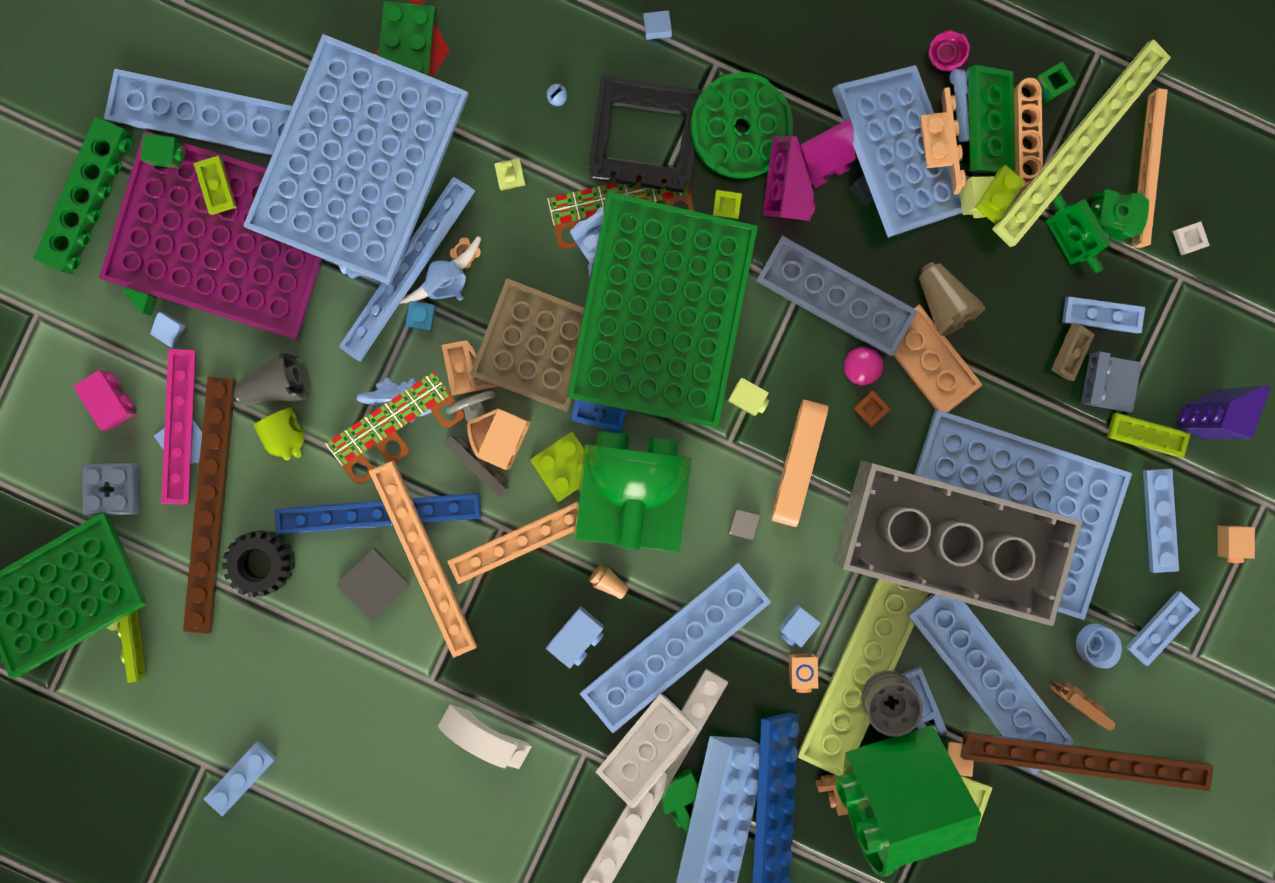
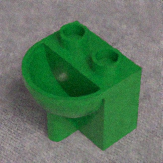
M598 431L596 445H584L573 531L574 539L617 544L618 547L639 550L642 547L680 552L692 458L679 456L680 441L649 438L648 451L627 449L629 435Z
M933 725L845 752L844 774L835 777L836 790L841 803L848 809L849 818L860 848L867 862L879 877L891 875L894 873V870L903 865L976 842L981 812Z

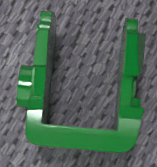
M1105 189L1092 195L1091 209L1103 231L1109 235V238L1123 243L1124 239H1133L1136 235L1142 234L1149 213V199L1143 196V193L1122 195L1116 191Z

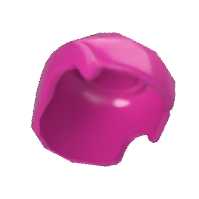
M952 30L945 31L932 40L928 56L932 65L937 69L952 71L960 68L968 59L970 45L964 34H959Z
M868 346L853 349L844 360V373L851 382L858 385H867L877 381L884 370L882 356L877 350Z

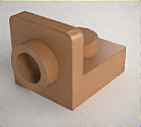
M825 775L821 777V780H816L818 792L832 790V792H828L831 808L835 807L838 816L848 814V809L841 803L836 790V775Z

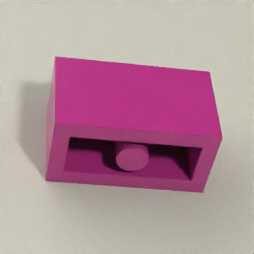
M98 370L73 387L100 430H112L135 416L136 412L133 409L134 403L127 394H124L119 387L121 383L118 377L113 372Z

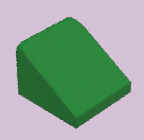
M127 287L123 288L122 292L141 313L153 314L157 301L156 296Z

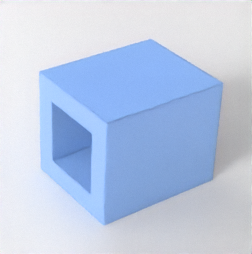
M797 604L779 626L780 631L783 633L781 638L792 647L795 643L802 647L821 623Z

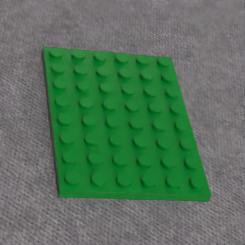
M608 191L566 398L718 428L758 226Z

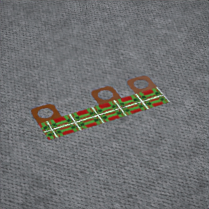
M637 177L636 186L611 183L547 198L558 245L561 249L578 246L576 242H564L561 237L562 231L566 227L574 228L580 222V219L593 216L599 208L604 206L608 191L652 202L665 200L666 205L673 206L678 201H683L688 205L689 210L694 211L689 185L685 184L684 193L666 191L667 181L662 180L661 190L640 187L642 177Z
M432 372L325 444L356 484H362L372 478L369 471L374 469L363 455V452L376 445L388 462L392 460L396 462L409 452L408 447L396 432L398 429L429 409L441 425L446 428L463 419L464 413L462 409L456 411V417L450 421L441 417V407L447 404L452 405L456 401L435 372ZM394 440L400 444L401 452L399 455L391 456L386 452L385 445L388 441ZM356 462L364 463L368 469L367 475L362 478L355 476L352 472L353 464Z

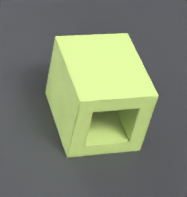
M740 378L727 401L756 416L758 412H764L770 400L766 398L768 395L767 391Z

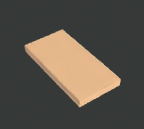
M919 304L914 308L918 312L893 357L935 410L948 413L979 389L982 383L946 337L939 334L935 323Z

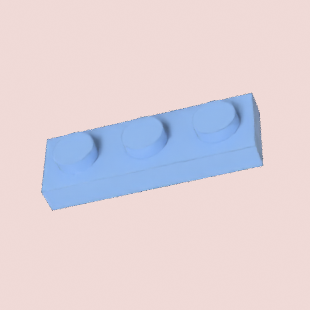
M1066 297L1062 323H1075L1087 327L1142 333L1145 307Z
M1177 591L1132 639L1126 648L1144 665L1149 666L1200 609L1182 592Z
M257 741L210 791L204 800L223 816L277 757Z

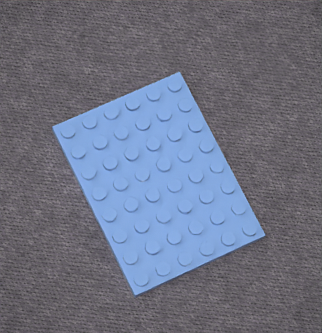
M322 34L243 226L391 286L469 96L468 92Z
M935 410L914 475L1083 521L1058 612L1085 620L1132 473L953 414Z

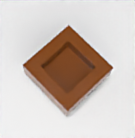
M870 391L853 407L870 427L890 410L874 391Z

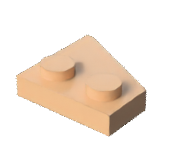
M467 340L441 345L452 396L499 387L470 376L477 353Z

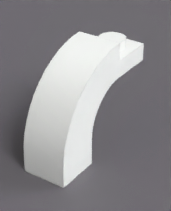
M451 704L438 725V728L454 743L478 758L502 768L510 766L520 769L531 749L527 742L501 734L478 720L471 711Z

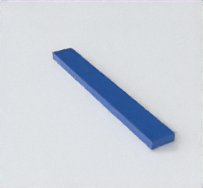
M480 493L411 498L422 523L481 519ZM382 500L274 509L276 535L393 526Z

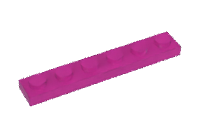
M168 349L161 504H189L196 350Z

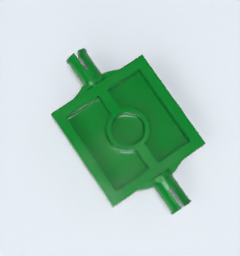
M1059 192L1053 199V203L1058 211L1046 222L1069 263L1072 265L1078 261H1087L1093 274L1104 269L1096 255L1101 250L1110 246L1111 243L1086 199L1076 204L1067 205L1061 192Z

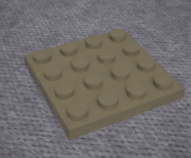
M506 278L470 376L567 412L572 399L566 398L584 308Z

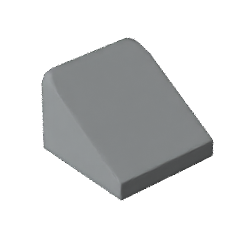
M735 508L728 533L753 540L760 515Z

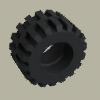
M259 530L239 536L235 539V542L230 543L227 547L230 550L225 552L223 558L227 559V562L222 564V569H227L228 574H225L224 577L226 580L231 579L232 583L229 585L232 589L239 588L237 593L241 595L247 593L248 597H262L284 587L287 584L286 581L291 579L293 575L290 573L291 570L295 569V563H292V559L295 558L294 552H289L291 545L283 542L284 537L281 535L276 536V532ZM257 548L264 551L270 558L271 569L266 578L255 576L249 569L248 557L253 549Z

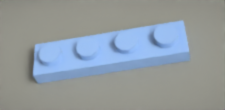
M1172 469L1143 470L1150 572L1179 571Z

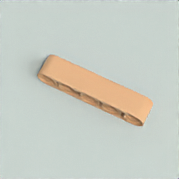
M1026 78L1014 88L1015 173L1025 180L1020 189V195L1043 168L1042 89L1040 83L1034 78ZM1022 88L1030 91V98L1022 94ZM1022 113L1030 116L1031 124L1023 121ZM1023 139L1030 141L1031 150L1023 146ZM1024 164L1031 167V176L1024 173Z
M805 399L801 402L771 521L797 527L828 413V405Z

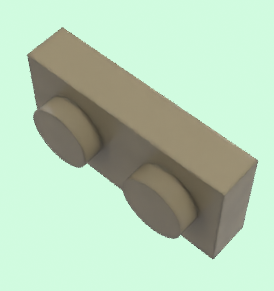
M1072 323L1051 370L1067 380L1074 381L1095 334L1080 324Z

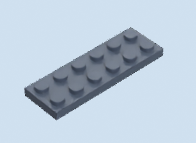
M784 236L779 240L756 281L890 357L895 353L918 312L916 309Z

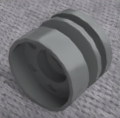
M884 670L875 673L866 681L862 689L861 701L870 723L878 732L887 736L899 737L910 733L918 726L922 718L923 705L919 694L905 675L897 671ZM892 695L891 702L887 703L888 696Z

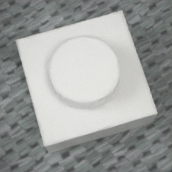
M1202 222L1173 231L1181 255L1210 246Z

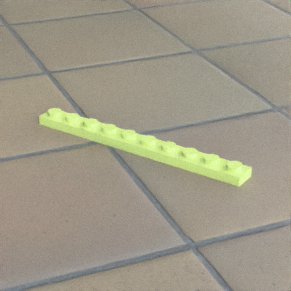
M1154 39L1147 42L1007 210L1002 219L992 228L1010 247L1015 246L1171 58Z

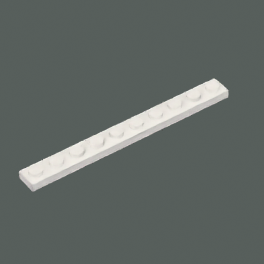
M705 668L681 710L700 730L635 808H631L626 804L581 883L613 882L662 798L666 786L673 779L726 688L727 680Z

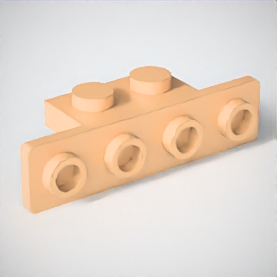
M948 87L943 89L941 95L943 113L921 115L920 124L926 169L950 166L953 195L960 193L962 186H965L966 178L965 171L960 170L959 161H962V147L957 145L956 136H959L958 120L953 118V111L956 110V100L954 95H950V88Z

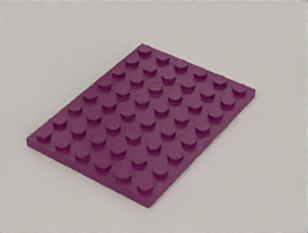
M144 131V133H143V134L157 135V134H153V133H150V132H147V131ZM142 136L99 279L298 340L323 259L243 226L266 168L186 143L183 144L186 156L185 160L181 162V169L149 165L140 160ZM220 156L224 163L236 208L211 215L208 213L194 163Z

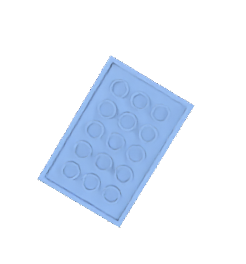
M916 65L839 84L832 89L843 120L850 119L852 123L853 146L888 237L962 213L960 193L953 195L950 166L926 169L920 117L921 115L934 114Z

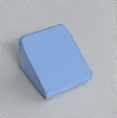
M669 11L643 13L646 40L672 37Z
M159 311L150 334L173 348L186 326L168 314Z

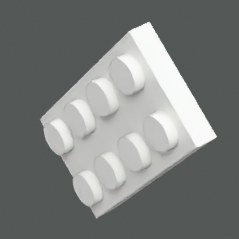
M659 694L598 768L596 773L631 808H635L700 729L664 694Z

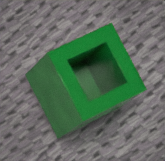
M1063 61L1036 78L1041 85L1042 103L1044 105L1067 92L1076 84Z
M143 134L140 160L153 166L181 169V162L185 160L186 156L184 143L175 137Z

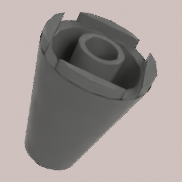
M291 350L284 351L238 381L234 389L235 398L245 406L295 402L307 399L309 396L306 395V392L311 390L307 369L304 364H298L296 358H299V356Z

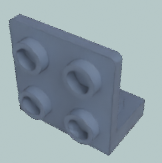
M1090 353L1081 404L1127 413L1133 412L1142 366L1141 362L1110 357L1111 353Z

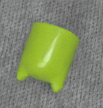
M292 407L278 411L254 424L253 427L265 450L271 455L283 457L285 460H290L292 455L295 458L302 456L301 447L305 440V434L298 424Z

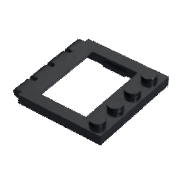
M601 75L589 161V170H593L592 180L610 182L611 174L615 173V183L636 186L637 177H642L640 187L661 190L662 180L667 181L666 191L684 193L685 184H690L695 152L690 132L691 113L697 98L703 90ZM611 105L686 116V124L683 127L680 146V166L676 167L604 156L611 116H609Z

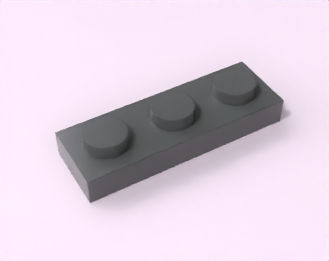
M459 435L457 438L449 436L444 444L499 497L509 489L505 485L508 481L499 472L496 471L493 474L486 467L489 464L487 461L476 457L468 450L470 444Z

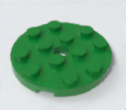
M737 72L716 79L702 91L692 109L690 132L695 150L707 166L721 175L745 179L768 171L772 138L792 136L793 118L785 96L769 83V80L753 73ZM737 119H743L748 124V130L743 134L737 131L735 127Z

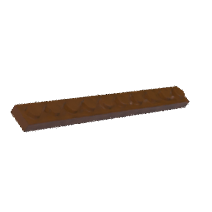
M207 377L183 626L184 632L212 633L236 379Z
M964 731L960 755L964 760L1210 791L1214 767L1209 763Z

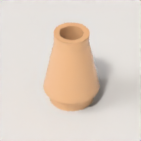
M601 564L594 570L589 579L594 588L614 595L619 599L623 598L629 588L608 566L604 567Z

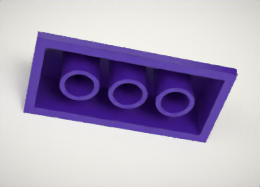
M1264 385L1217 389L1185 404V407L1180 410L1177 417L1179 422L1177 429L1204 439H1252L1271 387Z

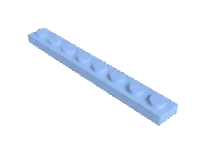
M455 177L451 179L409 241L391 286L381 283L339 345L342 350L361 362L474 194V189Z

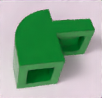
M691 768L674 775L663 794L665 815L675 811L672 813L674 821L678 828L683 827L686 834L688 833L691 821V814L686 805L695 801L699 786Z

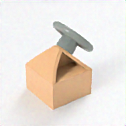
M493 391L483 392L446 408L447 414H455L460 409L465 412L464 416L468 422V437L476 457L502 469H511L531 422L503 409H496L486 414L482 404L495 397Z

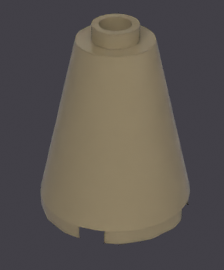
M931 262L920 270L922 274L918 278L936 329L940 335L946 336L959 330L964 326L965 322L969 319L973 321L985 310L983 303L941 263L934 264V262Z

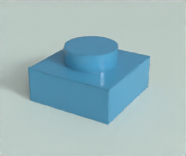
M409 301L405 326L432 331L436 305Z

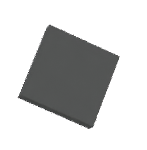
M375 548L337 584L372 621L410 585Z

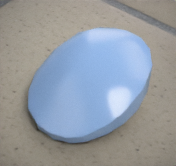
M1089 624L1079 632L1076 639L1077 652L1091 666L1111 668L1121 657L1122 646L1118 635L1103 625Z

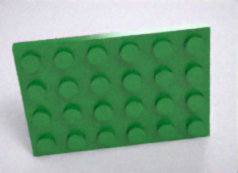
M104 512L0 571V656L9 679L20 677L147 605V601L112 520Z

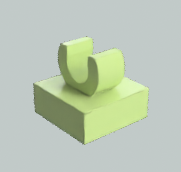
M519 158L494 164L500 190L526 185Z

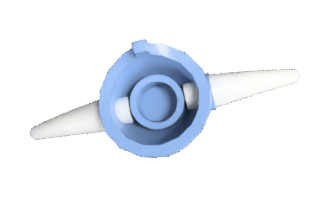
M476 237L469 248L451 262H432L428 268L426 281L417 290L404 296L400 304L418 301L427 296L431 299H444L456 296L457 300H463L461 291L466 281L463 269L474 256L481 237Z

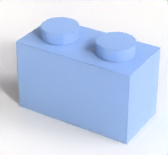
M580 606L550 641L546 649L569 669L574 663L579 666L587 656L585 650L589 645L595 646L604 636L601 632L604 625Z

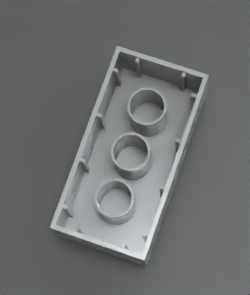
M860 461L833 562L848 571L1053 626L1083 521Z

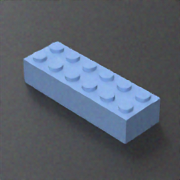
M710 736L676 883H737L758 794L759 743L748 738Z

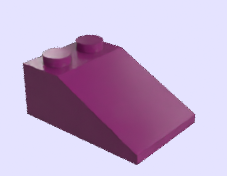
M850 119L801 144L800 148L811 185H814L815 188L828 182V176L834 173L839 176L851 169L850 165L856 157Z
M796 136L773 137L762 215L810 221L811 215H813L815 210L814 192L798 138Z

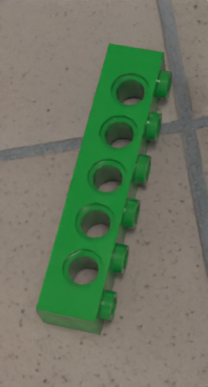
M94 117L33 257L34 260L68 274H73L74 270L79 267L82 251L91 240L92 228L101 217L102 205L111 194L112 182L122 169V159L132 146L133 134L105 120ZM110 145L109 153L103 155L105 146ZM99 168V176L93 179V172ZM89 192V199L83 203V195ZM78 215L79 222L73 227V218ZM68 239V247L63 250L62 243Z

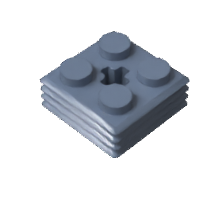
M83 464V515H98L102 512L106 515L139 514V464ZM108 486L114 487L115 491L108 492Z

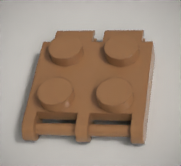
M1051 680L1055 687L1048 684L1049 689L1089 719L1107 730L1115 728V722L1106 716L1108 710L1086 697L1087 695L1077 687L1072 686L1066 681L1061 684L1056 680Z

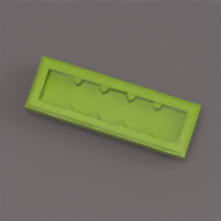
M1113 413L1106 438L1184 458L1191 433Z
M138 610L120 619L117 626L118 636L122 639L121 660L125 663L127 683L137 682L147 676Z

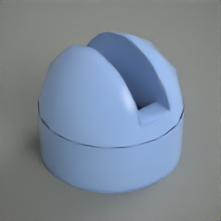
M553 84L548 88L547 99L550 104L561 106L566 102L567 91L561 84ZM558 89L562 90L554 98L551 97Z

